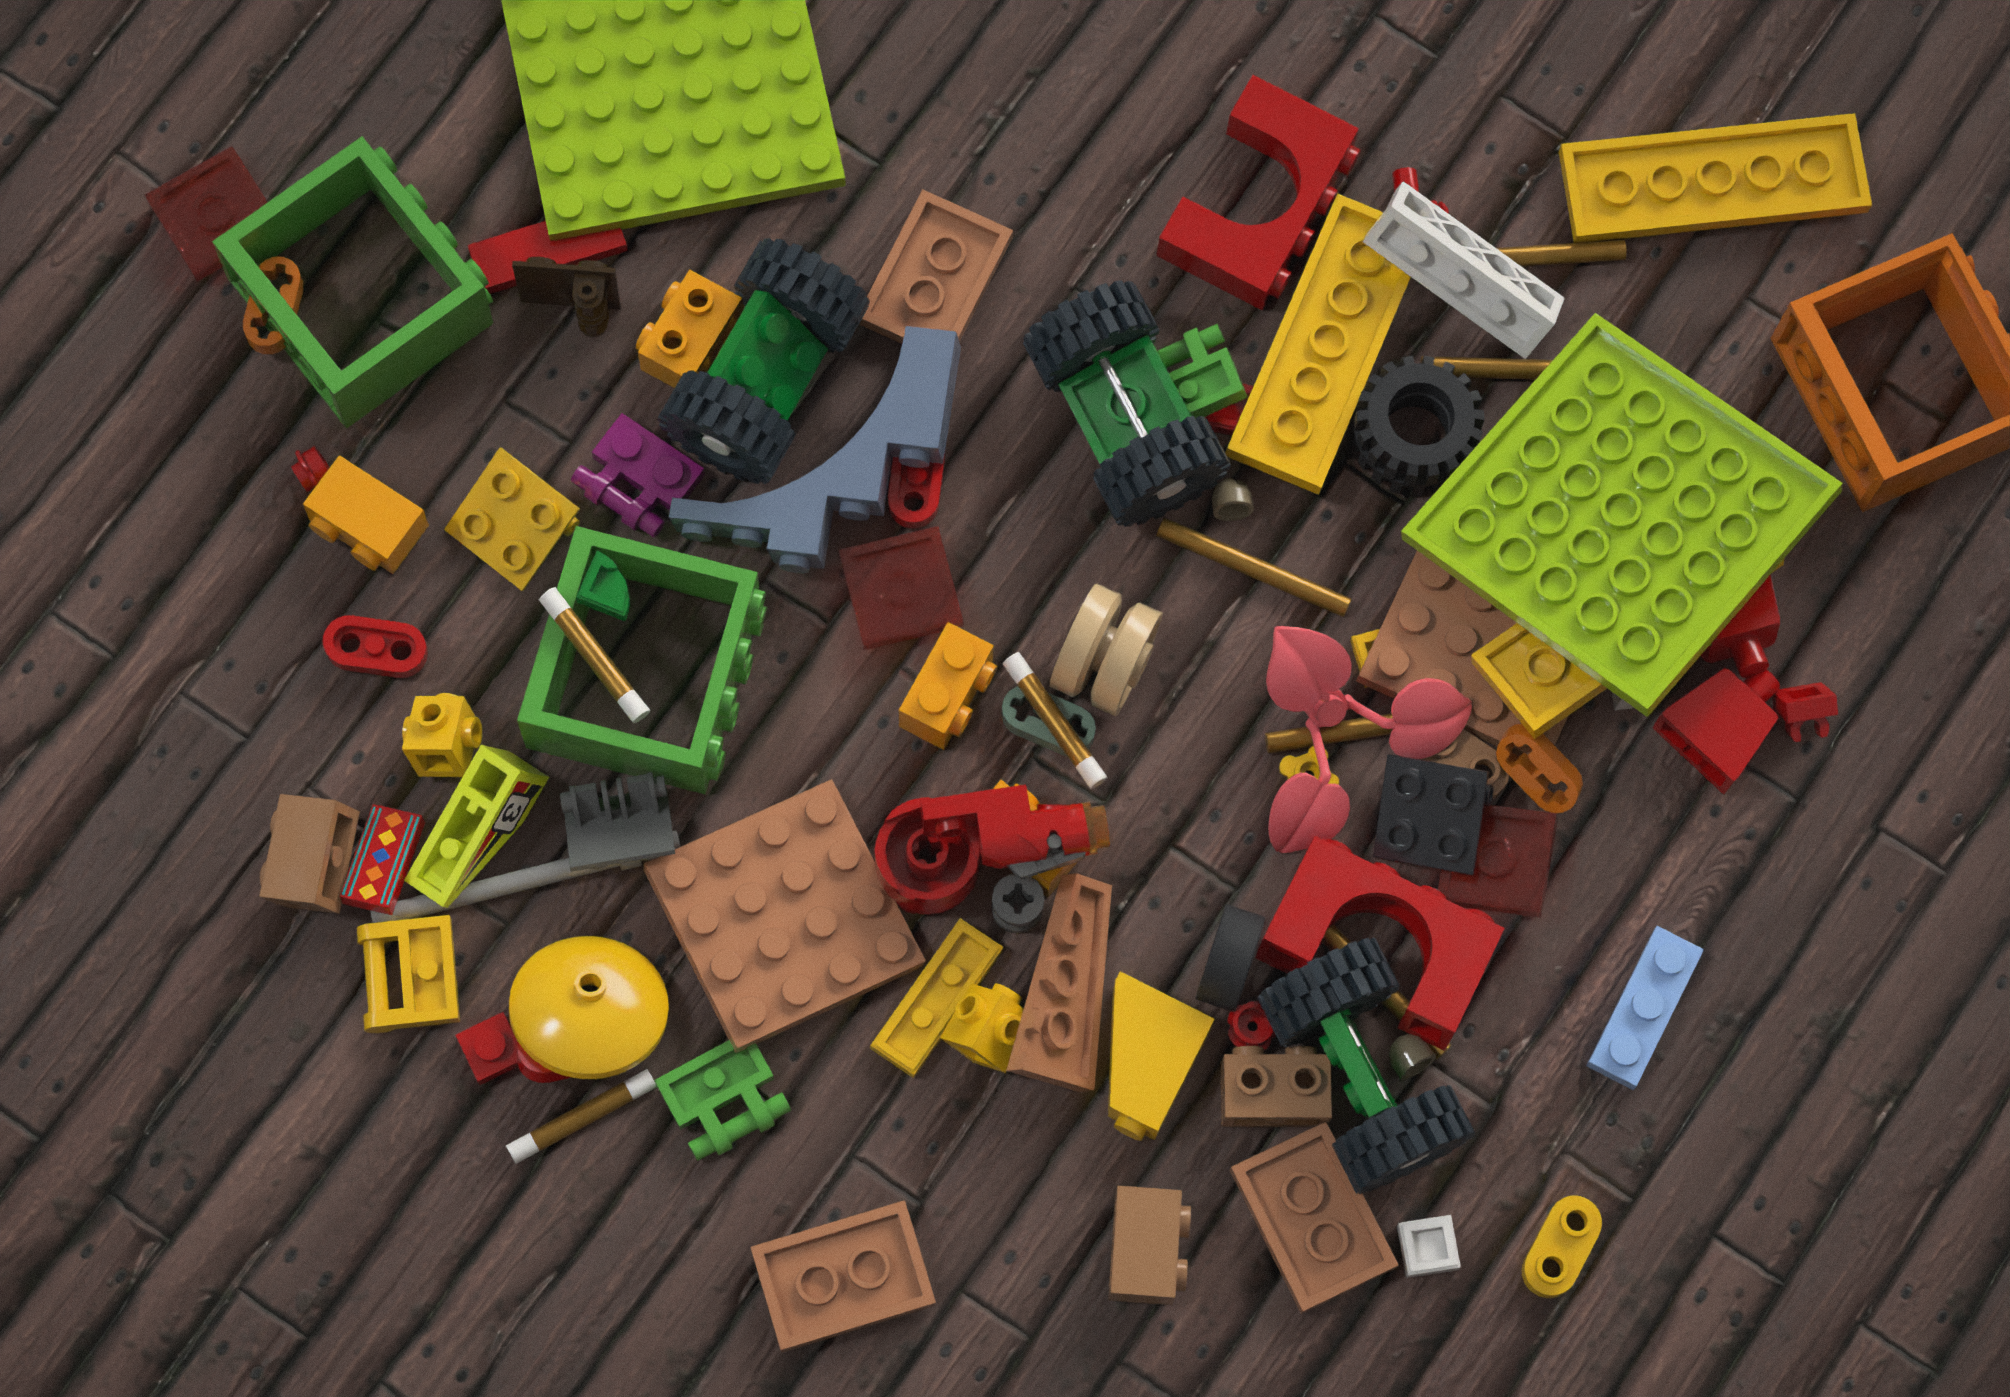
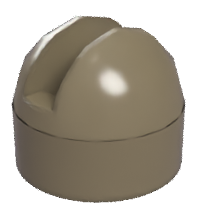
M1227 478L1216 485L1212 491V508L1215 518L1222 521H1236L1244 519L1253 513L1252 494L1246 483L1241 480L1235 481L1232 478Z
M1407 1034L1398 1037L1391 1045L1390 1063L1399 1078L1406 1080L1426 1069L1436 1059V1055L1423 1039Z

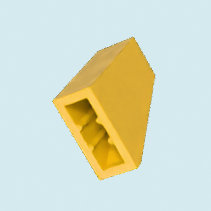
M1121 971L1115 980L1112 996L1108 1117L1116 1120L1114 1124L1115 1129L1130 1138L1142 1141L1145 1135L1155 1140L1212 1029L1215 1019Z

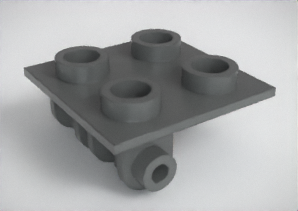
M649 772L644 775L626 777L629 793L624 792L622 778H616L618 795L609 796L606 780L600 781L601 798H598L596 783L569 786V792L560 793L563 814L565 813L571 872L584 869H600L608 865L637 860H653L660 856L675 854L668 792L664 775L654 777L653 772Z

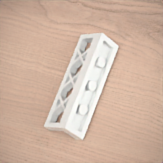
M1402 182L1395 190L1387 209L1367 232L1363 243L1524 359L1528 357L1555 325L1565 299L1405 182Z

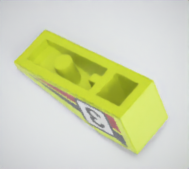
M480 745L404 881L440 906L448 908L523 824L549 777L510 751Z

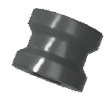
M1010 874L1001 879L994 888L991 904L992 915L998 926L1007 932L1016 934L1028 932L1034 928L1042 917L1045 900L1043 889L1038 881L1032 877L1019 879L1015 874Z

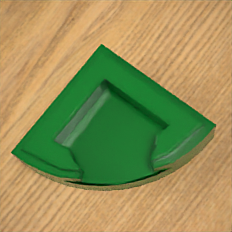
M596 551L576 596L577 603L626 622L630 606L626 580L614 561L603 553Z

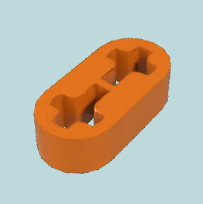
M285 257L266 259L259 265V268L269 280H276L279 273L286 274L288 282L291 284H283L280 287L279 293L297 315L303 294V280L297 265ZM249 295L243 319V330L249 345L261 354H275L285 348V340L279 331H270L267 339L261 338L256 326H265L269 314L267 312L262 314Z
M1515 724L1509 727L1503 734L1496 750L1497 761L1502 769L1545 811L1564 813L1570 810L1577 802L1583 787L1582 776L1577 768L1544 734L1534 739L1522 724ZM1527 744L1532 749L1529 755L1522 753L1517 756L1512 751L1515 745L1521 747ZM1562 781L1567 785L1565 792L1557 790L1553 793L1548 789L1550 782L1557 784Z

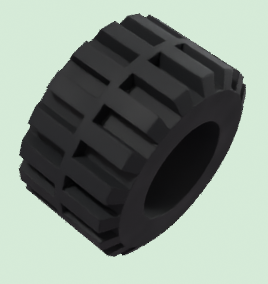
M1413 356L1402 357L1398 368H1396L1392 361L1382 366L1380 375L1373 374L1367 381L1365 390L1361 392L1353 417L1351 431L1354 434L1351 443L1353 452L1360 451L1358 463L1363 471L1372 467L1374 470L1371 479L1379 485L1384 479L1391 482L1389 491L1400 494L1402 487L1411 488V496H1422L1424 488L1427 486L1430 487L1432 494H1434L1479 444L1483 433L1481 429L1485 418L1484 410H1478L1482 400L1478 390L1468 391L1471 380L1465 373L1458 378L1453 375L1454 365L1446 361L1442 368L1433 365L1435 357L1424 356L1420 364L1414 363ZM1401 408H1423L1433 413L1441 421L1446 436L1439 442L1431 445H1414L1404 441L1394 432L1388 417Z

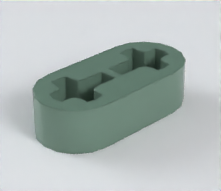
M1018 686L1010 690L1004 697L1001 711L1002 720L1006 728L1019 737L1067 756L1041 719L1034 716H1028L1024 722L1016 719L1017 710L1012 705L1022 706L1027 698ZM1049 693L1070 724L1072 720L1081 723L1080 732L1086 736L1084 738L1080 737V739L1089 750L1093 744L1096 731L1095 721L1091 714L1084 708Z

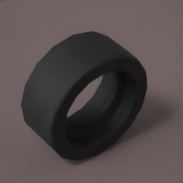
M1228 904L1225 905L1195 996L1196 1000L1232 1012L1236 1010L1265 923L1264 916Z

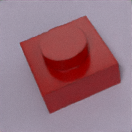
M504 1012L455 1035L479 1085L518 1067V1041Z

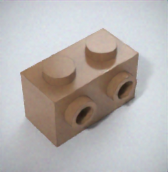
M280 794L277 810L273 813L270 822L272 836L267 860L260 871L261 890L259 897L287 908L340 914L342 902L339 896L348 874L360 811L336 800Z
M1240 1046L1233 1048V1054H1224L1220 1064L1221 1127H1316L1324 1122L1329 1124L1332 1118L1331 1062L1326 1054H1317L1316 1047L1293 1046L1286 1048L1285 1054H1264L1263 1047Z
M1117 1186L1114 1203L1109 1301L1173 1305L1176 1291L1185 1292L1188 1260L1178 1259L1179 1238H1189L1191 1206L1181 1205L1182 1190Z

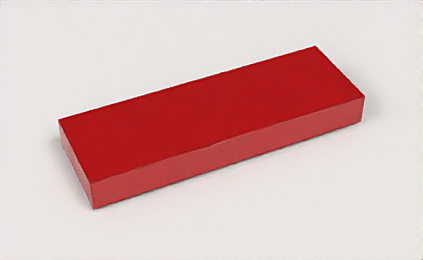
M546 221L467 245L471 259L480 267L489 282L485 286L489 294L517 286L512 267L513 261L526 262V259L530 257H546L554 260L557 264L577 265L580 261H598L628 251L621 228L550 241Z

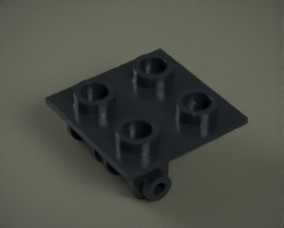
M1388 754L1373 857L1474 875L1484 805L1490 806L1494 793L1493 785H1487L1489 771Z

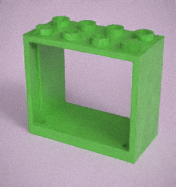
M363 136L212 241L227 279L246 303H248L250 295L262 314L265 312L269 314L265 327L269 332L279 331L285 340L284 351L346 429L493 324L489 304L493 302V299L485 288L489 282L480 267L472 259L464 262L455 251L458 243L450 230L441 221L435 225L431 222L424 212L428 207L420 193L412 184L403 187L394 175L398 170L390 156L380 146L373 150ZM372 190L451 288L452 292L341 371L261 271L259 265L266 259L276 257L366 192Z
M576 526L557 590L583 624H585L590 607L577 603L576 596L596 551L603 553L614 561L626 579L731 605V609L690 749L557 715L577 649L549 614L517 719L525 747L631 776L653 772L654 777L664 775L666 785L706 795L710 779L718 781L720 771L723 769L726 752L722 751L724 731L732 733L737 721L740 703L736 702L737 684L746 685L751 672L754 657L753 654H750L751 636L760 637L764 627L763 622L767 607L764 606L766 592L759 590L758 572Z

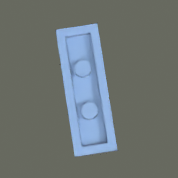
M1656 926L1586 1066L1634 1090L1704 949Z

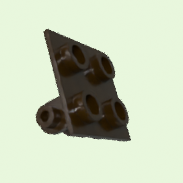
M530 257L526 259V262H512L518 293L522 303L575 306L579 329L588 337H599L604 334L609 324L610 309L621 310L622 305L615 268H608L604 263L585 260L578 262L577 265L557 264L554 260L546 257Z

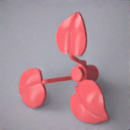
M1276 626L1273 632V647L1266 676L1267 691L1270 698L1280 708L1292 712L1304 711L1309 717L1305 725L1311 732L1320 775L1317 779L1308 773L1295 774L1278 790L1271 806L1268 825L1270 842L1275 851L1290 853L1308 849L1314 836L1324 840L1332 839L1341 831L1348 819L1350 812L1348 794L1340 785L1328 784L1331 773L1320 732L1321 727H1332L1339 724L1344 719L1346 711L1351 709L1384 729H1392L1389 745L1395 754L1402 757L1423 759L1441 752L1461 734L1470 717L1472 701L1461 694L1450 683L1440 679L1425 678L1416 680L1404 687L1392 703L1391 714L1393 718H1385L1355 701L1351 695H1344L1341 692L1340 688L1350 678L1352 664L1348 652L1339 642L1325 634L1310 629Z

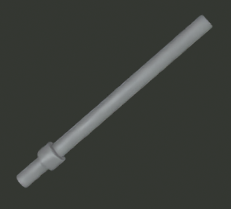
M677 830L673 831L674 847L677 849L681 846ZM569 858L471 882L448 908L440 906L423 894L397 901L393 915L370 911L373 923L414 919L619 866L622 871L642 866V860L608 865L600 869H584L571 872Z

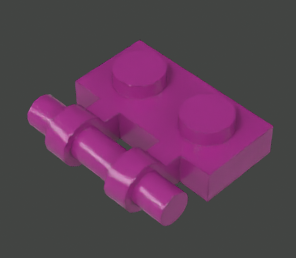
M621 413L592 451L593 459L605 466V468L596 475L585 466L580 465L572 475L571 482L585 491L584 497L597 506L603 503L621 515V522L634 531L640 528L655 538L663 529L665 521L652 513L658 503L670 511L672 498L687 499L705 476V471L703 467ZM622 478L642 493L633 500L615 488V486Z

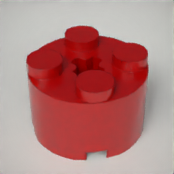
M930 797L909 800L892 810L882 824L875 843V868L881 886L903 911L911 914H937L957 906L973 890L979 873L980 848L976 827H967L966 833L947 838L937 837L935 832L924 833L920 813L921 800L930 799ZM927 848L930 855H936V862L927 864L924 859L919 860V851Z

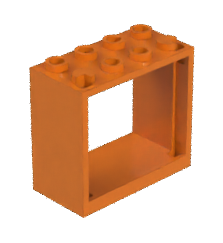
M1953 233L1790 302L1770 338L1862 512L2010 448V333L2007 334L1998 318L1999 309L1994 296L1990 291L1983 290L1975 275V264L1972 256L1966 257ZM1924 289L1994 421L1897 463L1827 330Z

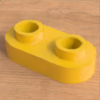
M1581 1196L1564 1197L1551 1208L1522 1264L1524 1283L1537 1296L1543 1298L1561 1296L1576 1281L1602 1228L1601 1214L1590 1200ZM1571 1213L1579 1214L1584 1220L1583 1230L1574 1231L1570 1229L1566 1222L1567 1215ZM1548 1259L1556 1261L1560 1266V1275L1555 1278L1545 1275L1542 1269L1543 1261Z

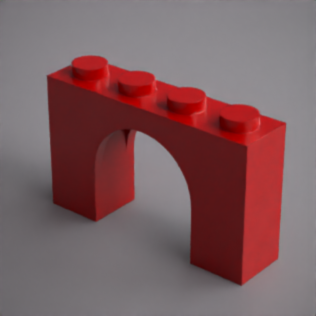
M1252 75L1229 115L1226 135L1280 163L1293 180L1296 190L1295 202L1286 213L1271 222L1245 225L1228 220L1182 197L1159 237L1156 256L1263 310L1270 296L1279 299L1292 275V272L1286 268L1294 254L1302 258L1307 251L1315 234V231L1309 227L1316 215L1319 214L1325 217L1330 210L1338 193V190L1332 186L1339 174L1348 176L1352 171L1361 152V149L1355 147L1359 128Z
M1314 836L1262 939L1255 958L1285 973H1289L1296 968L1307 965V962L1313 960L1326 932L1339 920L1357 913H1376L1390 917L1403 925L1411 933L1419 946L1422 956L1420 981L1397 1028L1411 1035L1418 1036L1425 1042L1445 1051L1459 1026L1505 928L1494 923V920L1483 911L1465 909L1447 900L1441 891L1426 885L1418 886L1401 878L1395 869L1379 862L1371 863L1354 855L1349 847L1339 841L1332 839L1324 840Z

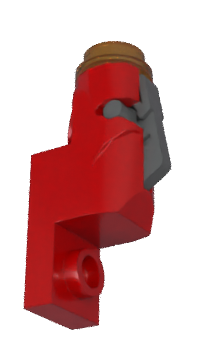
M1026 784L921 800L920 813L924 833L935 832L937 837L947 838L962 835L967 832V827L976 826L982 865L994 868L1009 867L1019 879H1025L1085 859V856L1098 854L1099 848L1110 847L1109 828L1104 805L1091 807L1090 802L1070 805L1037 804V810L1030 811Z

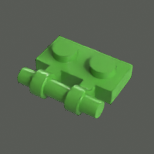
M1218 324L1199 331L1196 327L1183 333L1184 339L1157 350L1166 368L1192 357V363L1169 374L1191 416H1194L1195 419L1199 416L1205 417L1248 398L1227 348L1225 347L1210 355L1208 353L1209 349L1225 342Z
M730 1040L654 1080L680 1130L700 1120L706 1133L688 1142L697 1161L714 1152L719 1156L733 1148L732 1142L757 1129L761 1133L775 1126L773 1120L791 1111L782 1092L764 1102L758 1093L757 1088L774 1080V1076L756 1043L743 1051L735 1053ZM742 1097L748 1111L721 1125L715 1111Z

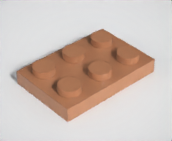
M922 189L867 296L870 301L869 307L859 325L901 344L903 343L906 326L956 331L960 342L1013 238V230Z
M1327 1122L1230 1168V1172L1301 1314L1398 1267V1263L1363 1193H1355L1332 1147L1336 1140Z
M905 1200L750 1247L781 1353L936 1306Z

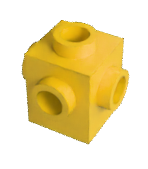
M440 693L436 696H415L411 715L407 716L403 723L402 750L419 777H463L471 763L474 748H478L482 741L481 721L475 716L464 696L450 693Z
M970 983L964 996L958 1001L955 1012L940 1038L973 1063L1006 1073L1024 1010L1019 1005L1022 997L1011 989L997 983L994 984L992 989Z

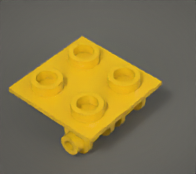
M500 447L444 530L513 585L524 591L562 534L567 537L574 532L575 527L579 525L580 520L575 515L580 508Z

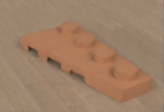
M1077 873L1061 875L1006 1071L1077 1092L1094 1091L1112 885Z

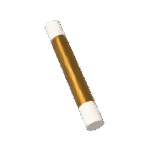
M556 587L546 591L539 598L541 604L633 723L642 720L649 714L650 709Z
M1020 652L1008 657L1003 662V666L1089 788L1094 789L1101 785L1108 778Z
M648 1069L509 1143L506 1147L515 1164L650 1092L657 1088Z

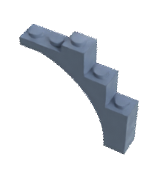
M906 326L899 360L888 388L877 408L863 427L841 450L800 479L752 498L727 503L672 498L669 518L676 531L682 532L681 536L686 539L699 542L711 541L712 536L732 538L731 541L734 544L750 548H758L762 546V542H768L767 550L773 563H778L779 568L793 573H808L810 567L824 569L833 510L839 511L840 516L852 520H868L870 515L884 516L893 457H898L901 464L915 468L928 467L929 462L943 464L961 351L957 332Z

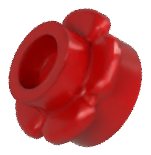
M316 446L303 453L297 450L295 455L299 462L291 466L294 474L307 492L316 487L330 468Z
M1249 1001L1244 1005H1237L1234 1012L1231 1011L1228 1016L1227 1023L1230 1025L1228 1037L1236 1047L1259 1046L1265 1050L1270 1046V1040L1276 1037L1259 1001ZM1250 1022H1254L1257 1024V1030L1250 1031L1247 1025Z

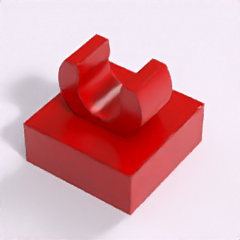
M1822 682L1779 689L1772 696L1773 710L1786 721V733L1794 742L1801 741L1800 728L1807 720H1814V730L1821 738L1828 736L1829 723L1826 717L1838 715L1837 695Z

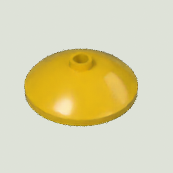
M579 936L563 939L536 952L517 973L509 997L510 1024L517 1041L525 1052L543 1067L555 1073L579 1079H599L615 1076L634 1068L644 1061L657 1047L665 1032L669 1010L667 990L655 966L634 948L613 939L597 936ZM593 985L599 989L594 992H587L582 987Z

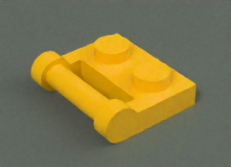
M450 915L369 923L356 928L357 943L363 946L368 1004V1013L363 1015L365 1032L384 1033L401 1028L460 1022L452 919ZM398 941L404 1008L389 1010L384 944Z

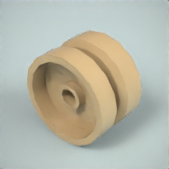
M1096 583L1088 593L1067 635L1055 664L1049 687L1074 697L1085 689L1095 671L1098 674L1091 690L1092 706L1117 716L1130 692L1137 686L1154 648L1153 642L1162 621L1163 613L1139 602L1129 608L1117 628L1115 625L1122 607L1121 594Z

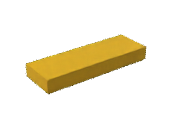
M960 918L874 1039L870 1049L912 1078H915L940 1042V1037L954 1014L958 1001L964 996L970 983L980 985L1003 952V946Z

